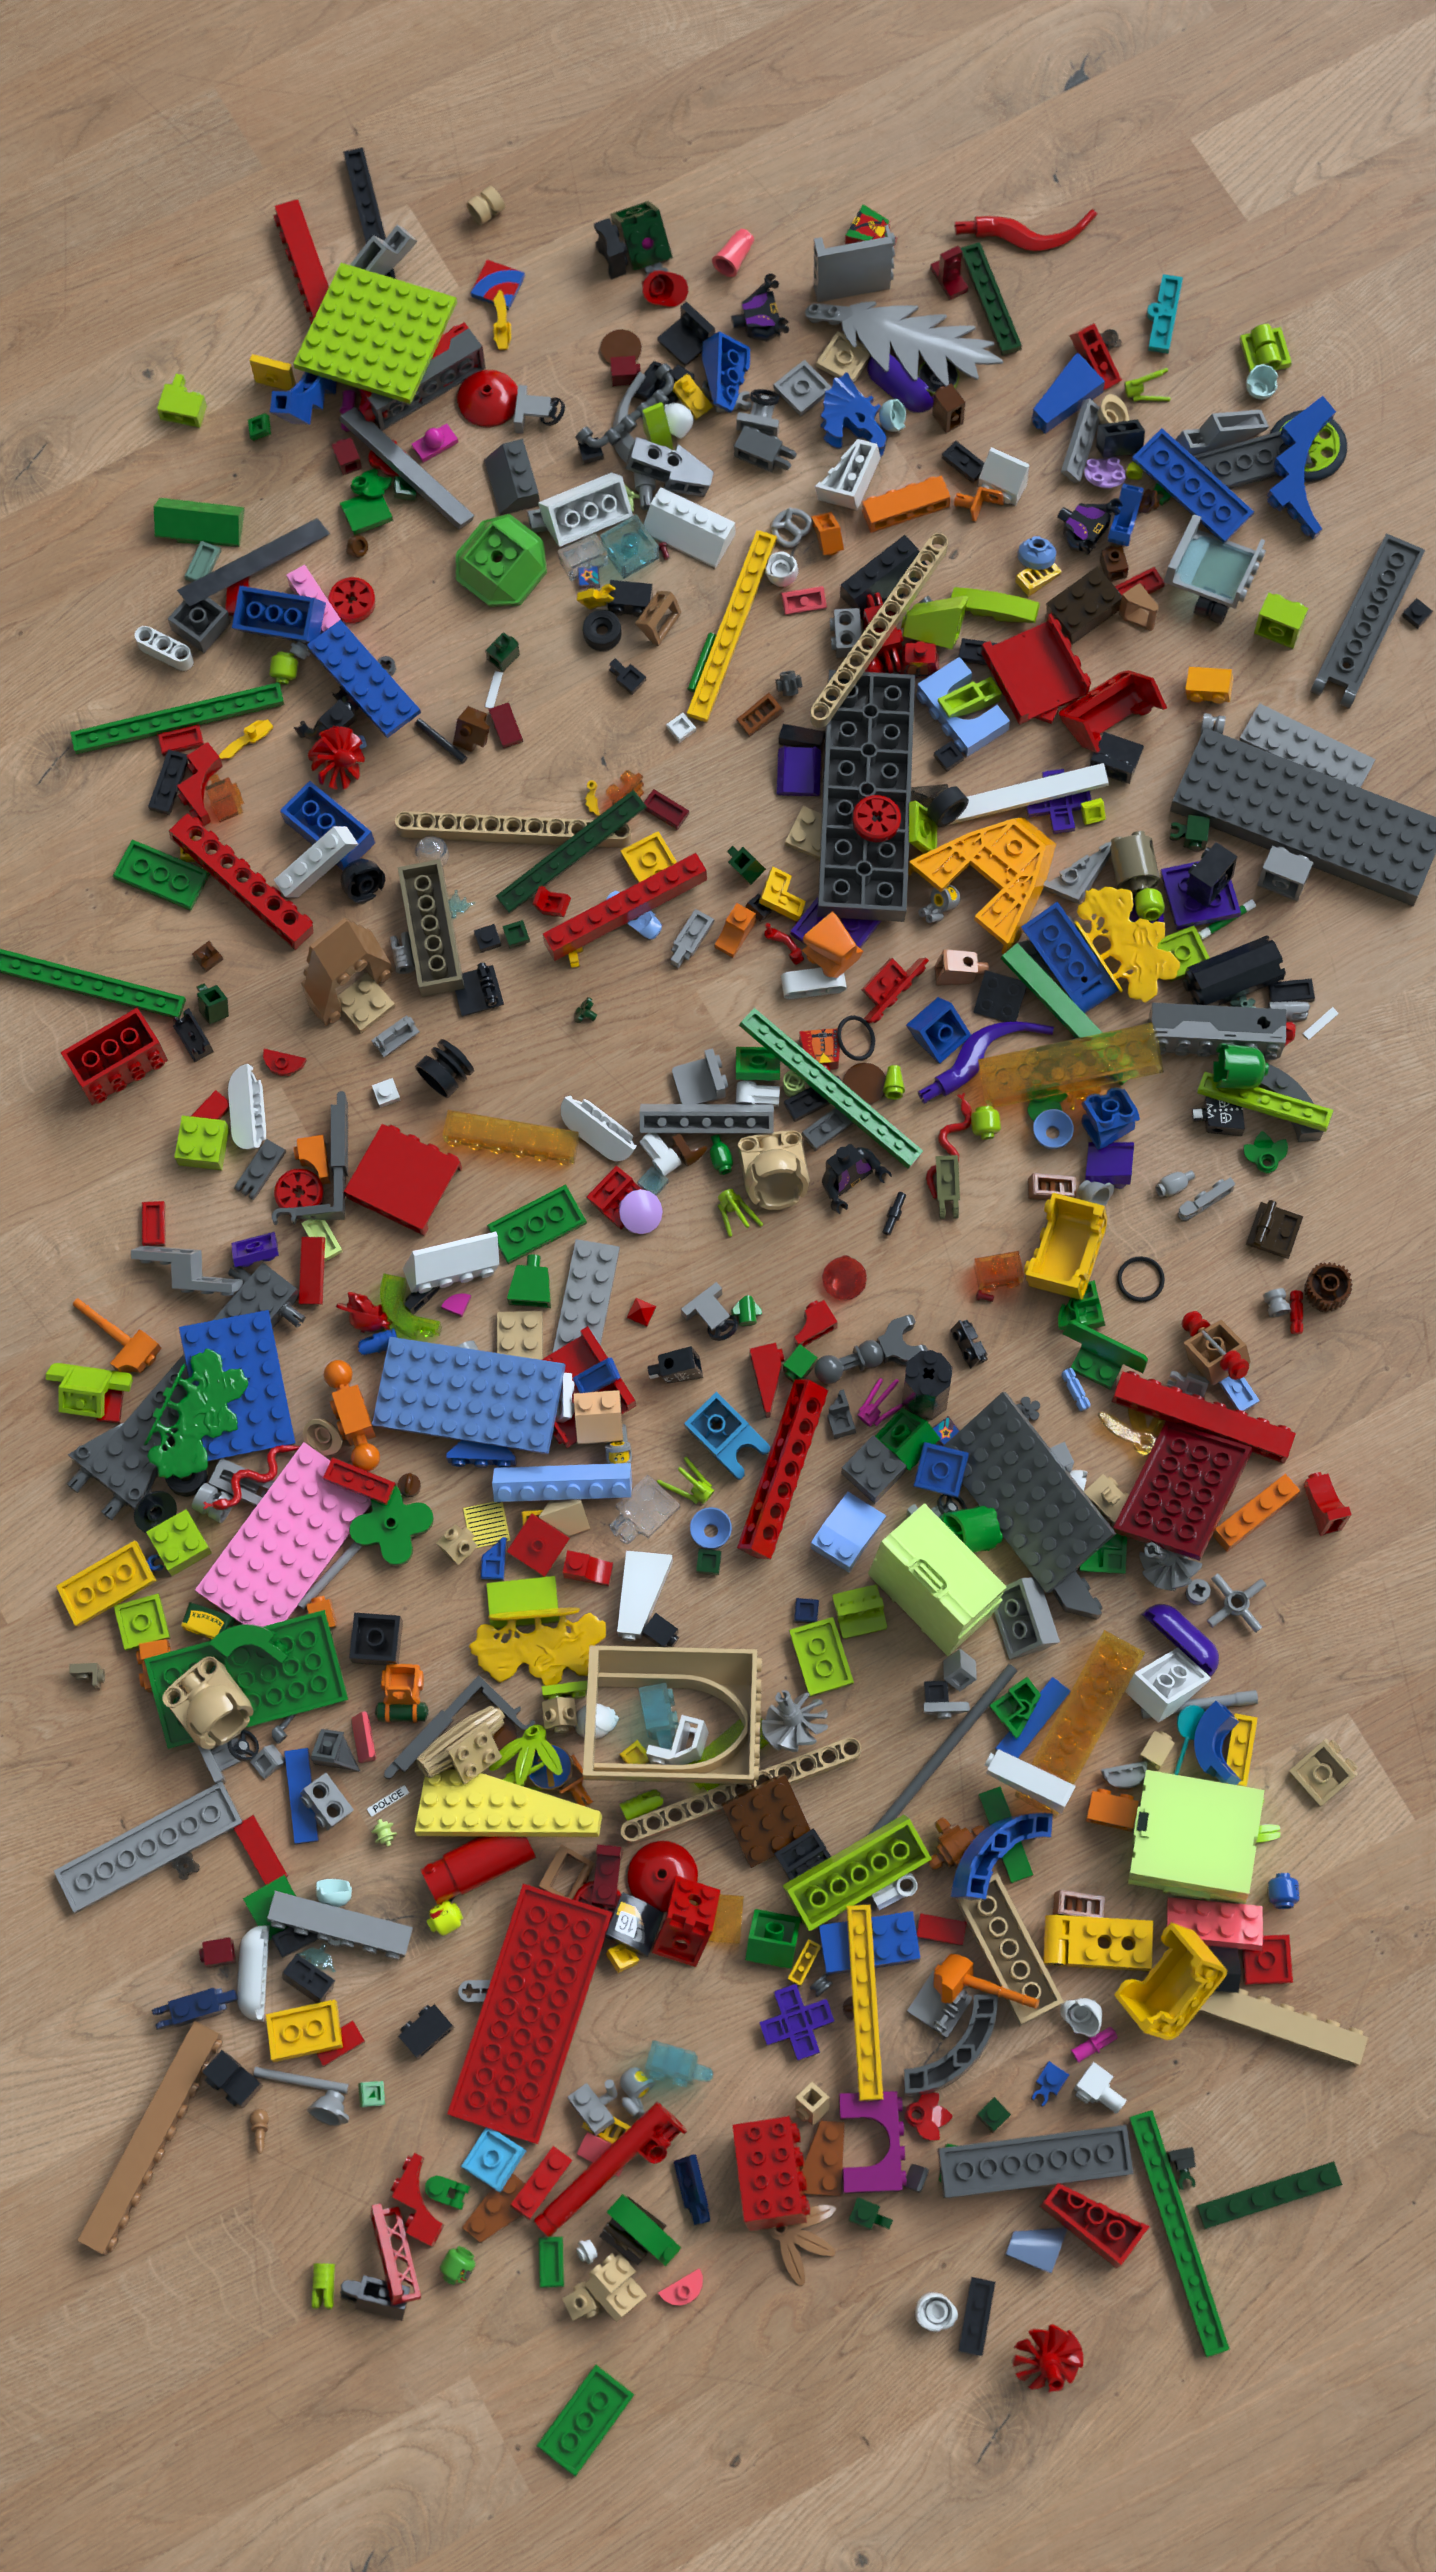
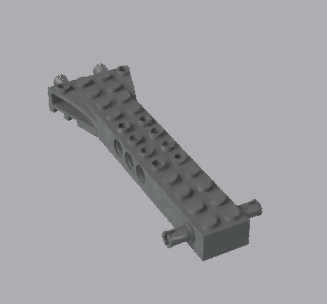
M262 1262L253 1274H249L240 1266L235 1267L233 1265L234 1270L230 1268L228 1275L234 1279H242L243 1286L213 1320L269 1310L272 1329L282 1317L287 1319L296 1328L301 1326L299 1322L303 1323L306 1317L292 1307L299 1299L297 1288ZM184 1354L124 1423L106 1431L68 1454L80 1469L66 1484L78 1493L91 1477L110 1490L114 1497L101 1512L111 1521L124 1505H128L135 1510L138 1502L152 1491L151 1488L154 1480L158 1477V1467L149 1462L147 1455L151 1448L161 1444L160 1433L158 1431L154 1432L149 1443L146 1446L143 1445L156 1420L152 1418L156 1408L161 1409L166 1400L162 1397L166 1387L171 1389L183 1363L185 1364ZM186 1364L180 1377L184 1380L188 1379ZM177 1384L170 1401L177 1404L187 1396L188 1392L182 1385ZM166 1406L160 1422L166 1427L175 1425L179 1419L178 1411ZM173 1428V1429H171V1431H172L173 1433H176V1432L178 1431V1429H177V1428ZM166 1433L169 1436L166 1440L172 1447L175 1440L172 1435ZM163 1444L162 1449L167 1451L166 1445Z

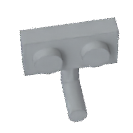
M610 2079L606 2080L604 2084L607 2092L599 2098L587 2083L567 2097L595 2136L615 2122L614 2117L605 2107L606 2104L617 2097L615 2084Z

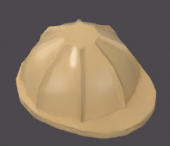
M1113 394L1104 397L1097 415L1100 424L1129 420L1127 408L1119 397Z
M313 1419L304 1426L302 1433L304 1442L320 1454H334L342 1447L343 1441L340 1432L327 1420Z

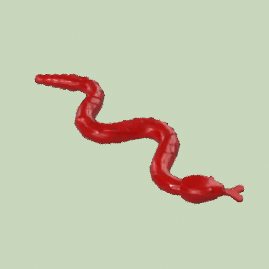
M965 1093L962 1096L960 1094L957 1095L962 1100L961 1112L965 1116V1121L946 1125L940 1130L938 1135L939 1143L943 1149L950 1155H958V1163L959 1153L947 1140V1135L952 1132L963 1131L971 1124L972 1109L969 1102L964 1100ZM936 1165L931 1166L926 1174V1183L934 1199L937 1198L935 1182L933 1180V1175L936 1173Z
M281 1445L272 1448L267 1454L268 1473L260 1474L249 1469L239 1470L230 1481L233 1499L221 1498L211 1504L203 1502L206 1505L204 1509L212 1507L216 1510H225L228 1507L237 1505L242 1497L240 1480L242 1478H248L260 1483L272 1481L278 1471L275 1460L276 1454L296 1451L300 1446Z

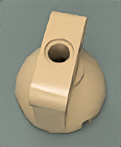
M778 1131L744 1137L738 1142L739 1161L741 1163L745 1189L753 1203H759L762 1208L768 1210H778L793 1206L799 1201V1196L803 1198L807 1194L810 1178L802 1136L799 1132Z
M206 1657L192 1666L163 1694L164 1704L170 1708L194 1742L204 1749H212L215 1744L223 1745L232 1740L248 1725L249 1717L253 1715V1708L249 1699L227 1672L226 1667L214 1657ZM213 1666H216L215 1671L209 1674L210 1669ZM180 1696L179 1701L174 1704V1699Z

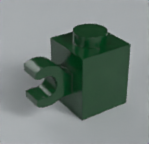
M504 632L486 649L487 660L502 672L520 655L517 640Z
M1188 815L1186 825L1173 822L1171 829H1175L1179 833H1170L1169 839L1178 841L1185 837V848H1189L1192 851L1205 850L1208 841L1210 817Z
M732 846L727 851L732 857L728 863L750 885L766 870L744 847L738 851Z
M203 983L196 986L199 991L197 994L199 1012L209 1025L229 1017L228 998L218 985L208 988Z
M857 2197L848 2220L868 2230L872 2229L873 2224L890 2229L893 2222L892 2219L877 2214L880 2206Z

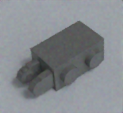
M744 426L734 445V457L770 472L774 470L775 466L784 470L790 469V462L780 456L794 460L797 456L796 451L783 446V441H780L779 438L768 436L756 428Z

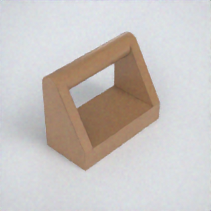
M1139 583L1122 594L1119 615L1123 620L1151 631L1155 628L1159 606Z
M657 591L635 623L656 646L660 645L681 614L676 597L671 591ZM669 609L672 613L657 633L655 626L666 610Z
M561 1844L539 1884V1888L574 1899L576 1892L588 1879L595 1863ZM570 1856L583 1863L584 1866L568 1896H565L553 1889L552 1886L565 1861Z

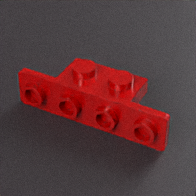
M926 957L919 958L905 971L893 958H890L861 989L875 1004V1007L864 1019L868 1023L878 1022L884 1015L882 1012L887 1007L889 1008L896 1003L899 993L906 991L912 985L911 980L925 971V965L929 960Z

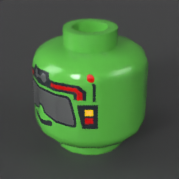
M461 2246L449 2249L440 2264V2271L444 2275L443 2279L451 2285L467 2282L476 2265L473 2253Z

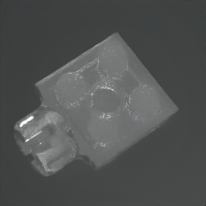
M647 1475L632 1489L631 1497L623 1498L616 1504V1509L620 1514L611 1523L610 1529L616 1537L620 1535L622 1537L620 1541L625 1544H629L641 1534L649 1538L680 1508V1504Z

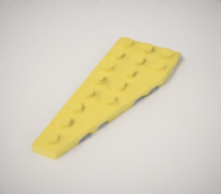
M445 1770L431 1778L426 1777V1775L424 1777L415 1833L417 1836L599 1837L602 1815L600 1811L483 1773L478 1774L464 1784L457 1770Z

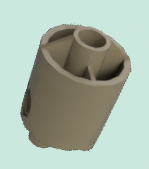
M1136 831L1132 833V836L1111 839L1110 852L1117 890H1130L1132 895L1136 896L1141 890L1154 888L1159 884L1160 878L1152 838L1145 836L1144 831Z

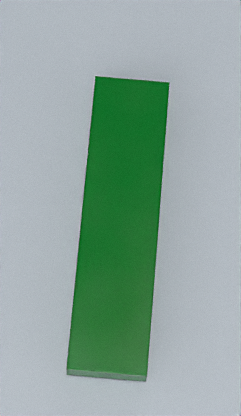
M1001 1786L978 1794L989 1825L1012 1816ZM1020 1841L1002 1857L1011 1884L1033 1876L1031 1866Z

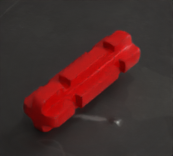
M1293 1290L1290 1293V1301L1292 1302L1290 1304V1322H1292L1290 1332L1297 1335L1303 1332V1323H1301L1303 1321V1292L1300 1290Z

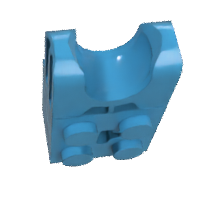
M717 1392L684 1423L685 1428L738 1480L745 1476L743 1467L736 1459L740 1449L752 1447L762 1455L768 1454L771 1450L769 1444ZM713 1421L715 1423L722 1422L721 1429L713 1430L711 1423Z

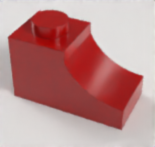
M825 1300L820 1302L814 1301L806 1307V1310H804L806 1324L801 1332L794 1336V1343L797 1347L799 1344L805 1347L838 1328V1321Z
M567 1550L563 1576L566 1579L609 1587L614 1564L613 1562L592 1557L590 1554Z

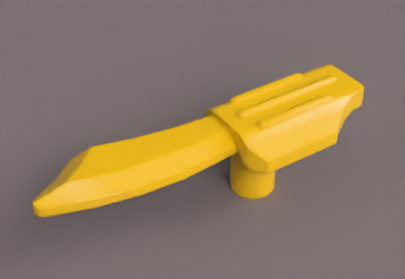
M499 290L493 299L498 314V321L493 324L494 341L497 343L499 350H508L512 339L511 323L506 322L505 298L502 291Z
M268 719L263 721L257 720L244 728V736L233 741L219 754L220 759H231L249 742L251 744L256 743L268 735L274 728Z

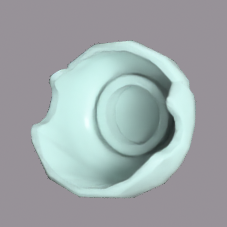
M1264 364L1257 365L1247 376V391L1256 399L1270 398L1278 387V374L1270 366Z
M898 399L885 402L879 411L881 426L890 432H900L901 429L905 428L906 410L903 404Z
M323 1879L316 1883V1896L320 1903L341 1907L346 1905L351 1899L352 1887L345 1880Z

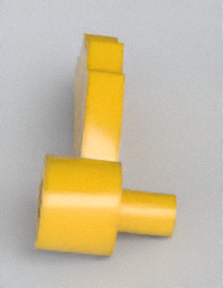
M590 780L587 782V787L590 791L586 795L585 799L587 802L585 805L589 807L590 812L600 816L598 799L595 797L597 783L594 780Z

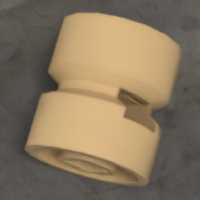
M492 186L480 192V197L475 196L466 203L470 215L479 225L489 221L491 214L497 215L505 209L501 196Z

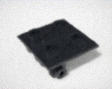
M479 963L476 970L462 973L465 989L455 990L462 1017L504 1005L493 965L487 966L486 963Z
M985 970L973 1012L1004 1022L1017 1021L1026 992V985L1021 980Z

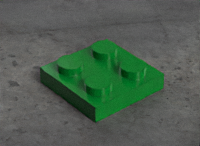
M736 1047V1080H780V1060L765 1047Z

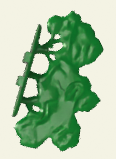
M208 1348L205 1349L204 1353L192 1356L190 1362L193 1374L192 1377L186 1380L180 1378L185 1369V1364L183 1363L171 1389L166 1387L162 1395L166 1399L162 1408H156L152 1416L156 1420L143 1446L149 1443L154 1432L158 1431L160 1433L161 1444L151 1448L147 1455L149 1462L158 1467L159 1477L169 1478L175 1475L183 1478L191 1473H199L206 1470L208 1467V1454L205 1447H203L202 1437L207 1435L215 1438L220 1436L223 1431L232 1432L238 1430L236 1414L228 1409L227 1403L241 1398L248 1387V1380L244 1377L242 1369H229L224 1372L221 1355ZM193 1381H197V1382H199V1385H198V1386H195V1385H192L191 1383H192ZM180 1384L188 1394L176 1404L170 1401L176 1385ZM166 1406L177 1410L179 1413L178 1422L171 1427H166L160 1422ZM177 1428L178 1431L173 1433L171 1429ZM166 1433H169L173 1436L175 1440V1445L173 1447H171L167 1442L166 1439H168L169 1436H167ZM163 1444L166 1445L167 1451L162 1449Z

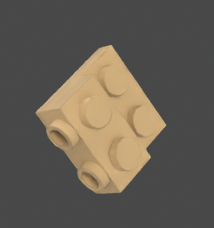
M1327 1739L1323 1740L1289 1770L1320 1806L1324 1805L1358 1775L1355 1771L1358 1768L1350 1758L1345 1760L1339 1753L1342 1749L1334 1740L1330 1742Z
M621 2253L616 2257L613 2254L609 2255L601 2263L604 2266L603 2268L598 2264L589 2273L591 2278L584 2284L616 2322L647 2296L631 2277L636 2271Z

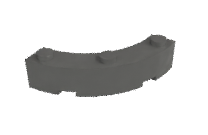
M1268 1064V1075L1264 1076L1261 1084L1257 1087L1314 1104L1298 1082L1279 1068ZM1291 1122L1298 1142L1317 1141L1323 1135L1324 1131Z
M974 1995L973 2011L967 2030L947 2055L925 2066L904 2069L905 2097L919 2096L940 2090L958 2080L973 2067L981 2057L992 2036L998 2007L997 1995Z

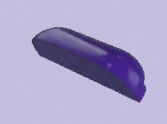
M891 354L889 356L888 372H885L872 356L870 357L867 365L868 375L887 394L894 399H898L906 409L912 412H925L933 408V398L927 392L928 385L919 377H917V381H914L902 363Z
M1156 1604L1147 1608L1141 1614L1208 1676L1211 1677L1215 1673L1219 1664V1653L1216 1646L1174 1607L1166 1604Z

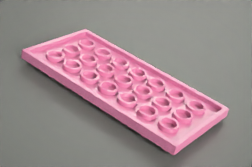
M303 1442L195 1591L241 1624L267 1626L288 1620L299 1602L311 1589L350 1535L351 1522L357 1516L365 1514L372 1505L371 1499L325 1481L323 1477L330 1460Z

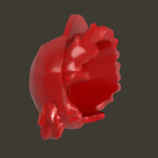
M348 1292L349 1302L347 1304L337 1303L336 1305L337 1308L349 1312L351 1326L362 1333L374 1332L382 1327L390 1330L389 1326L391 1323L387 1320V1314L383 1312L382 1304L374 1306L366 1295Z

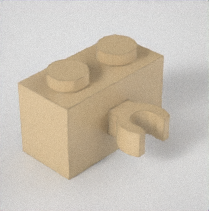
M1102 1474L1084 1493L1108 1524L1114 1527L1129 1494L1126 1492L1123 1494L1117 1488L1118 1484L1112 1477L1109 1476L1107 1478Z

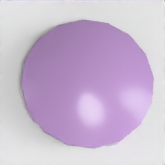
M1117 457L1108 459L1091 458L1087 461L1084 469L1086 479L1093 485L1101 488L1119 486L1124 482L1126 472L1119 464L1120 460Z
M632 1191L619 1203L620 1219L631 1233H649L657 1228L661 1221L663 1213L661 1203L657 1196L650 1191Z

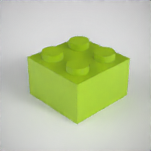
M1268 593L1259 612L1254 634L1294 649L1303 629L1309 608L1299 602L1289 601L1279 594Z
M182 1115L174 1157L178 1165L222 1171L229 1135L227 1122L225 1120Z
M187 1509L146 1532L172 1576L212 1554Z

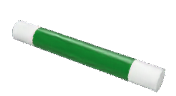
M1252 899L1240 906L1241 916L1256 907ZM1239 917L1212 923L1198 932L1201 940Z

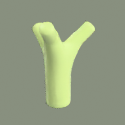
M625 485L631 510L634 512L633 499H640V495Z

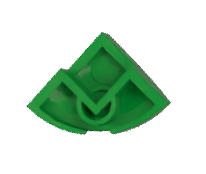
M1095 1280L1088 1283L1082 1300L1071 1298L1066 1307L1065 1304H1062L1058 1315L1059 1330H1064L1069 1321L1072 1320L1091 1329L1106 1326Z

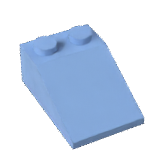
M847 1492L812 1540L811 1549L850 1573L885 1520L886 1515L850 1492Z

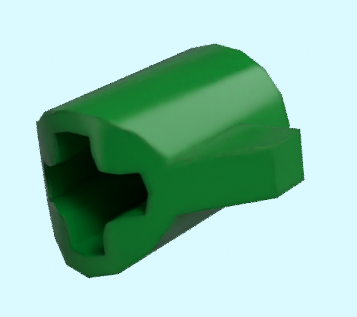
M749 1295L740 1299L731 1309V1316H738L740 1326L755 1325L757 1323L756 1316L762 1315V1309L754 1302L753 1297Z

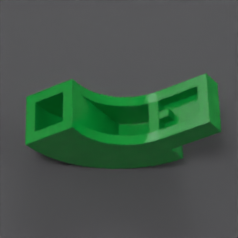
M242 1624L228 1628L216 1635L209 1643L226 1657H230L238 1647L248 1644L261 1647L281 1663L289 1656L285 1652L287 1648L277 1640L275 1643L271 1642L276 1635L275 1632L254 1624Z
M623 2193L607 2211L615 2221L665 2267L680 2251L681 2247Z

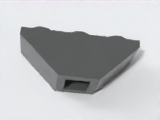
M1077 1568L1052 1592L1064 1612L1097 1620L1101 1617L1102 1605L1096 1597L1093 1598L1089 1593L1090 1586L1085 1578L1079 1577L1076 1572Z

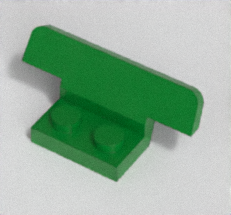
M1069 1321L1062 1333L1082 1344L1071 1366L1074 1372L1111 1390L1123 1364L1142 1374L1146 1369L1148 1362L1146 1355L1077 1321Z

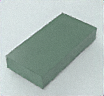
M201 541L184 576L185 580L194 582L211 573L221 553V548Z

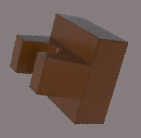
M210 941L192 953L194 959L205 972H208L223 960L222 955Z

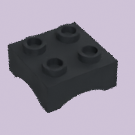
M610 218L594 223V228L599 235L596 241V248L609 264L608 274L611 280L625 275L626 265H628L625 255L627 254V248L624 241L620 242L618 238L620 234L616 224L612 225Z

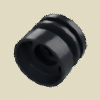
M441 1039L437 1043L438 1048L433 1047L431 1049L435 1059L426 1055L415 1065V1069L437 1093L445 1098H449L459 1088L454 1078L464 1082L467 1079L466 1075L470 1076L474 1072V1068L457 1047Z

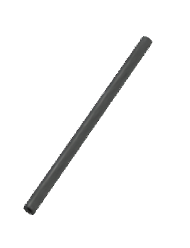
M1010 1664L1006 1666L868 1835L899 1816L1017 1673L1016 1668Z

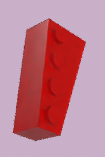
M1059 2183L1053 2187L1039 2206L1116 2269L1123 2264L1150 2227Z

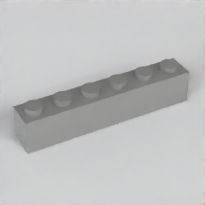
M774 1104L640 1105V1133L774 1132Z
M278 1891L274 1893L267 1921L272 1922L271 1926L275 1928L285 1929V1926L295 1928V1933L301 1935H308V1932L318 1934V1939L330 1942L331 1938L341 1940L340 1944L353 1948L354 1944L363 1946V1951L374 1954L377 1953V1950L386 1952V1957L397 1960L400 1959V1956L405 1957L413 1929L410 1926Z

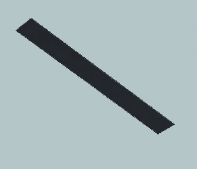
M316 518L177 591L186 603L192 606L330 533L319 519Z

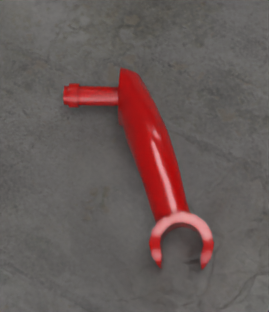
M769 923L765 924L767 929L764 933L765 937L784 943L791 951L789 957L794 965L804 960L801 949L796 946L789 935L771 928Z

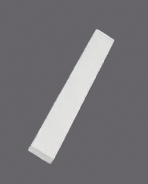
M1104 763L968 796L969 802L966 809L949 825L1109 786Z

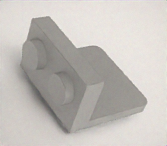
M713 1048L704 1051V1059L673 1067L672 1074L681 1104H704L726 1097L725 1088H728L726 1076L720 1073L719 1068H722L719 1055L714 1054Z

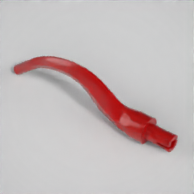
M1091 209L1073 228L1052 235L1037 234L1017 220L1000 216H976L974 221H955L954 230H956L955 235L975 234L976 238L998 236L1020 248L1042 251L1056 248L1075 238L1097 216V212Z

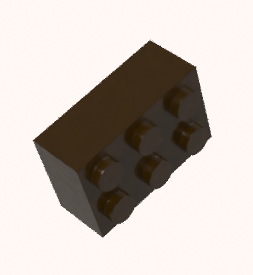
M1097 566L1047 602L1046 611L1047 614H1052L1054 619H1058L1062 627L1061 632L1073 645L1120 610L1122 595Z

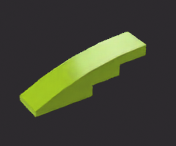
M954 587L951 598L969 597L965 611H971L974 616H992L995 621L1035 623L1040 603L1033 600L979 589Z

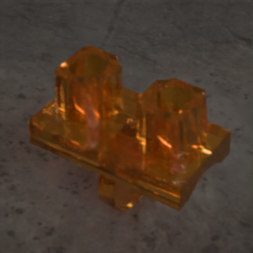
M626 770L620 777V782L625 786L620 790L615 784H612L606 790V795L612 801V806L633 789L639 797L644 794V791L641 789L644 786L642 782L643 776L639 772L635 775Z

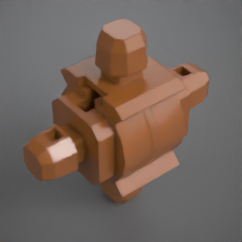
M943 1817L937 1820L935 1828L942 1835L937 1840L939 1844L936 1846L938 1855L935 1853L931 1856L932 1860L927 1862L930 1868L937 1870L943 1867L945 1862L948 1868L954 1866L957 1870L966 1849L985 1828L980 1825L971 1829L972 1832L970 1833L966 1827L961 1830L958 1825L950 1829L951 1824Z

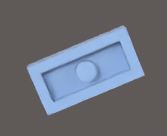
M1228 1376L1219 1382L1236 1410L1246 1411L1260 1401L1244 1377L1234 1380Z

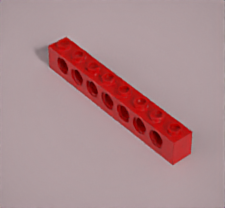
M188 813L169 830L170 839L181 847L184 852L189 854L193 860L286 943L296 950L314 933L313 921L306 914L302 915L299 913L292 901H286L281 897L280 891L274 886L270 887L259 872L254 873L246 860L236 857L234 855L235 852L229 845H223L213 831L210 830L208 832L197 817L193 818ZM194 836L201 837V839L197 841L191 840V838ZM209 850L217 851L213 855L207 854ZM224 864L232 865V867L228 869H225L222 866ZM240 878H247V879H248V880H247L246 882H244V883H241V882L238 881V879H240ZM258 891L264 893L262 896L259 897L253 895L255 892ZM273 905L280 907L275 911L269 909ZM289 919L295 921V923L291 925H288L284 922Z
M809 1379L794 1380L737 1546L739 1550L757 1559H771L775 1552L776 1543L782 1531L787 1511L790 1508V1502L797 1487L798 1478L804 1467V1461L811 1446L813 1434L826 1402L828 1390Z

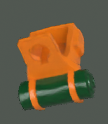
M386 1665L381 1679L384 1698L383 1702H378L375 1709L377 1721L386 1723L426 1722L429 1710L426 1703L420 1702V1691L424 1687V1674L419 1665Z

